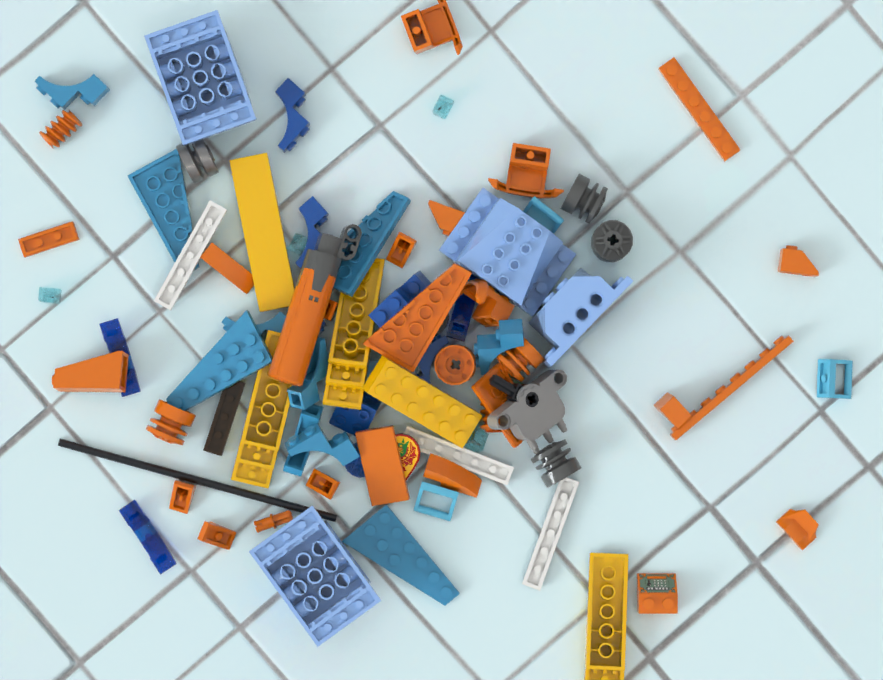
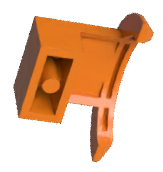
M437 0L439 4L422 11L417 9L401 16L416 54L452 40L457 55L460 54L463 47L446 0Z
M513 143L507 183L504 184L498 181V179L488 178L493 188L513 195L532 198L535 196L536 198L547 199L556 198L564 192V190L556 188L544 190L551 152L549 148Z
M479 278L467 281L458 296L459 298L464 293L478 303L472 318L484 327L499 326V320H508L515 307L509 302L510 300L507 297L497 294L492 286L488 285L484 279Z

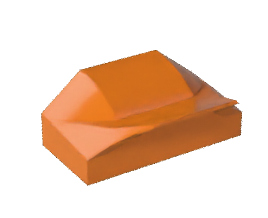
M789 509L776 521L801 550H804L816 538V530L819 524L805 509L798 511Z

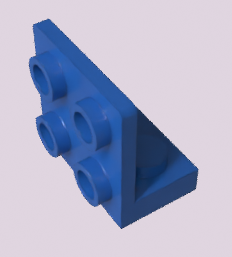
M364 391L361 410L336 407L329 423L356 436V431L368 430L382 401Z

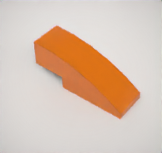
M211 243L200 258L244 293L248 294L253 288L252 274L214 243Z
M430 453L423 477L441 482V487L477 498L482 482L479 477L454 462Z

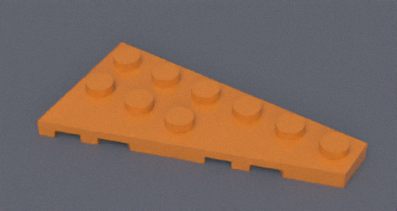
M457 263L452 264L366 339L363 345L414 372L472 272Z

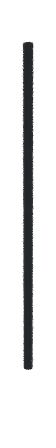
M60 439L58 442L60 447L303 513L310 508L68 440ZM316 509L322 519L336 522V514Z

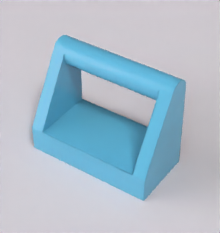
M535 196L523 210L524 213L553 234L564 222L563 218Z
M818 359L817 398L851 399L853 361ZM836 364H845L844 395L835 394Z
M422 481L413 511L450 521L459 492ZM423 490L452 498L449 513L420 505Z

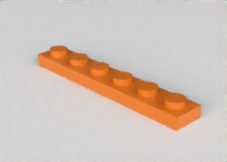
M675 57L659 67L660 73L725 162L738 153L740 148Z

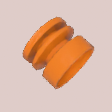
M525 338L524 346L504 351L506 353L504 356L499 354L496 357L506 372L520 382L525 380L520 374L521 371L527 376L530 375L526 367L528 364L536 369L545 360Z
M449 345L441 349L436 355L434 362L435 372L438 378L446 384H463L469 381L475 374V356L465 346ZM453 360L461 362L459 364L460 369L452 368Z
M159 399L154 411L161 417L160 419L150 418V421L157 424V426L147 425L146 430L165 442L183 445L185 441L177 436L178 434L188 435L181 427L182 425L191 427L196 415Z

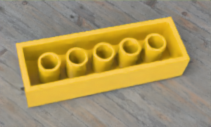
M383 355L362 387L371 396L462 449L482 418V415L473 408Z

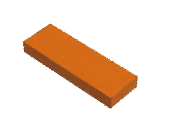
M72 221L20 238L18 241L23 256L26 258L77 241L79 237L75 224Z

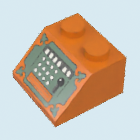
M637 573V612L639 614H678L676 573Z

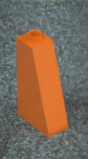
M116 351L56 368L55 374L52 376L53 388L60 392L126 393L129 355L124 351Z

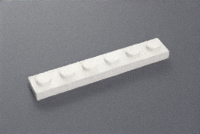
M211 200L209 201L155 297L154 302L172 310L198 264L201 255L204 253L226 214L227 209Z
M406 426L404 434L415 438L421 452L445 458L471 472L508 485L514 467L471 450L462 449L453 443Z
M566 477L558 482L525 573L523 585L541 590L578 488V481Z

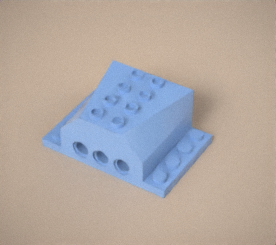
M218 10L144 36L183 146L257 120Z
M485 188L480 190L439 249L441 253L455 263L471 271L472 275L479 279H484L496 292L507 297L510 302L532 317L576 256V253L563 245V242L550 230L519 208L502 198H497Z
M582 268L569 280L565 278L555 289L557 293L551 292L542 302L544 305L542 309L528 322L553 346L543 357L545 359L543 364L547 368L551 367L622 294L633 280L629 276L626 278L621 276L610 286L600 276H591Z
M313 505L249 551L317 647L381 601L371 587L369 578L327 520L324 521Z

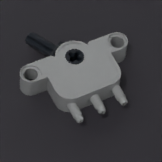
M547 370L530 384H511L497 375H493L489 379L491 386L507 394V401L490 413L487 418V424L491 429L506 430L510 428L517 439L527 441L534 454L540 451L535 439L541 435L544 436L548 443L554 441L549 429L555 424L563 433L567 431L566 424L562 419L565 414V407L556 392L567 382V375L563 370Z

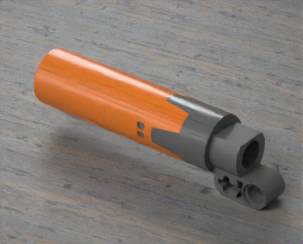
M352 224L344 227L340 238L320 233L314 250L307 249L268 372L270 378L294 386H303L341 262L352 259L356 254L362 235L359 226ZM349 228L353 229L356 233L354 239L349 238L347 234ZM347 247L349 255L344 256L345 253L342 252V249Z

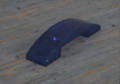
M471 274L468 281L477 279V277ZM464 293L455 302L446 337L465 342L475 306V301Z
M116 318L100 323L99 325L109 353L124 351L129 355L126 393L121 392L122 397L141 392L134 363L119 319Z
M133 500L119 510L128 526L132 528L160 575L177 564L160 534L136 500Z

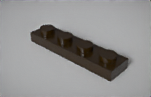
M239 381L222 391L203 451L219 456L223 455L246 383Z

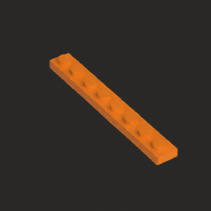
M780 336L775 340L773 348L770 350L766 348L759 354L760 359L756 362L753 360L744 367L746 370L741 375L736 373L731 377L729 385L726 387L722 385L715 391L716 396L712 399L709 397L700 404L702 407L697 412L695 410L690 412L692 418L680 430L673 426L671 428L673 432L669 435L674 440L680 438L794 342L791 337L786 336L784 338Z

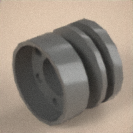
M578 174L560 209L572 214L578 208L580 209L578 218L581 219L586 212L588 216L585 222L590 224L591 220L598 215L605 202L608 188L603 187L599 194L596 192L599 186L598 183L592 189H589L590 179Z
M609 220L602 223L596 228L591 237L593 253L605 262L622 260L630 252L633 245L631 230L618 220ZM612 236H615V240L617 241V243H614V245L612 246L610 245V241H607V239H610Z
M565 439L544 447L531 458L532 463L539 460L542 461L540 465L535 467L536 470L546 468L547 471L541 478L547 488L581 469L576 457L566 459L565 456L571 451L570 448L564 451L561 450V447L568 444Z

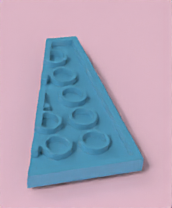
M177 149L128 175L131 184L174 262H176L193 231L181 160ZM198 262V264L196 265V267H195L194 270L200 268V267H199V262Z
M393 191L376 206L374 212L362 219L363 222L358 225L361 228L362 235L356 254L352 259L341 262L334 289L350 297L354 295L410 204L411 200L408 197ZM353 229L347 232L349 238H355L356 233ZM347 247L342 249V252L345 253L344 256L349 255Z
M248 310L243 313L166 398L168 404L187 411L271 364L273 358Z
M387 504L342 541L444 606L460 594Z

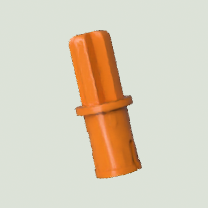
M290 510L276 515L270 514V517L254 521V525L257 526L255 528L259 533L273 527L276 529L277 526L292 521L293 516Z

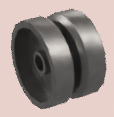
M203 139L191 143L194 151L191 150L189 145L183 146L182 143L176 146L194 184L204 179L201 167H203L208 176L219 173L213 154Z

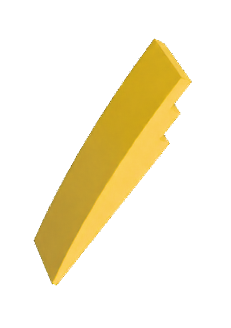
M262 153L229 160L259 311L265 312L289 307L295 289L268 154Z
M375 259L352 297L340 292L328 359L329 364L323 405L357 410L362 408L364 396L362 387L366 382L371 348L363 345V342L374 333L375 322L368 315L378 307L385 259Z
M268 330L265 344L273 358L281 333ZM271 364L257 371L231 480L269 488L290 405L287 389L292 386L268 376Z
M590 553L584 680H624L628 554Z

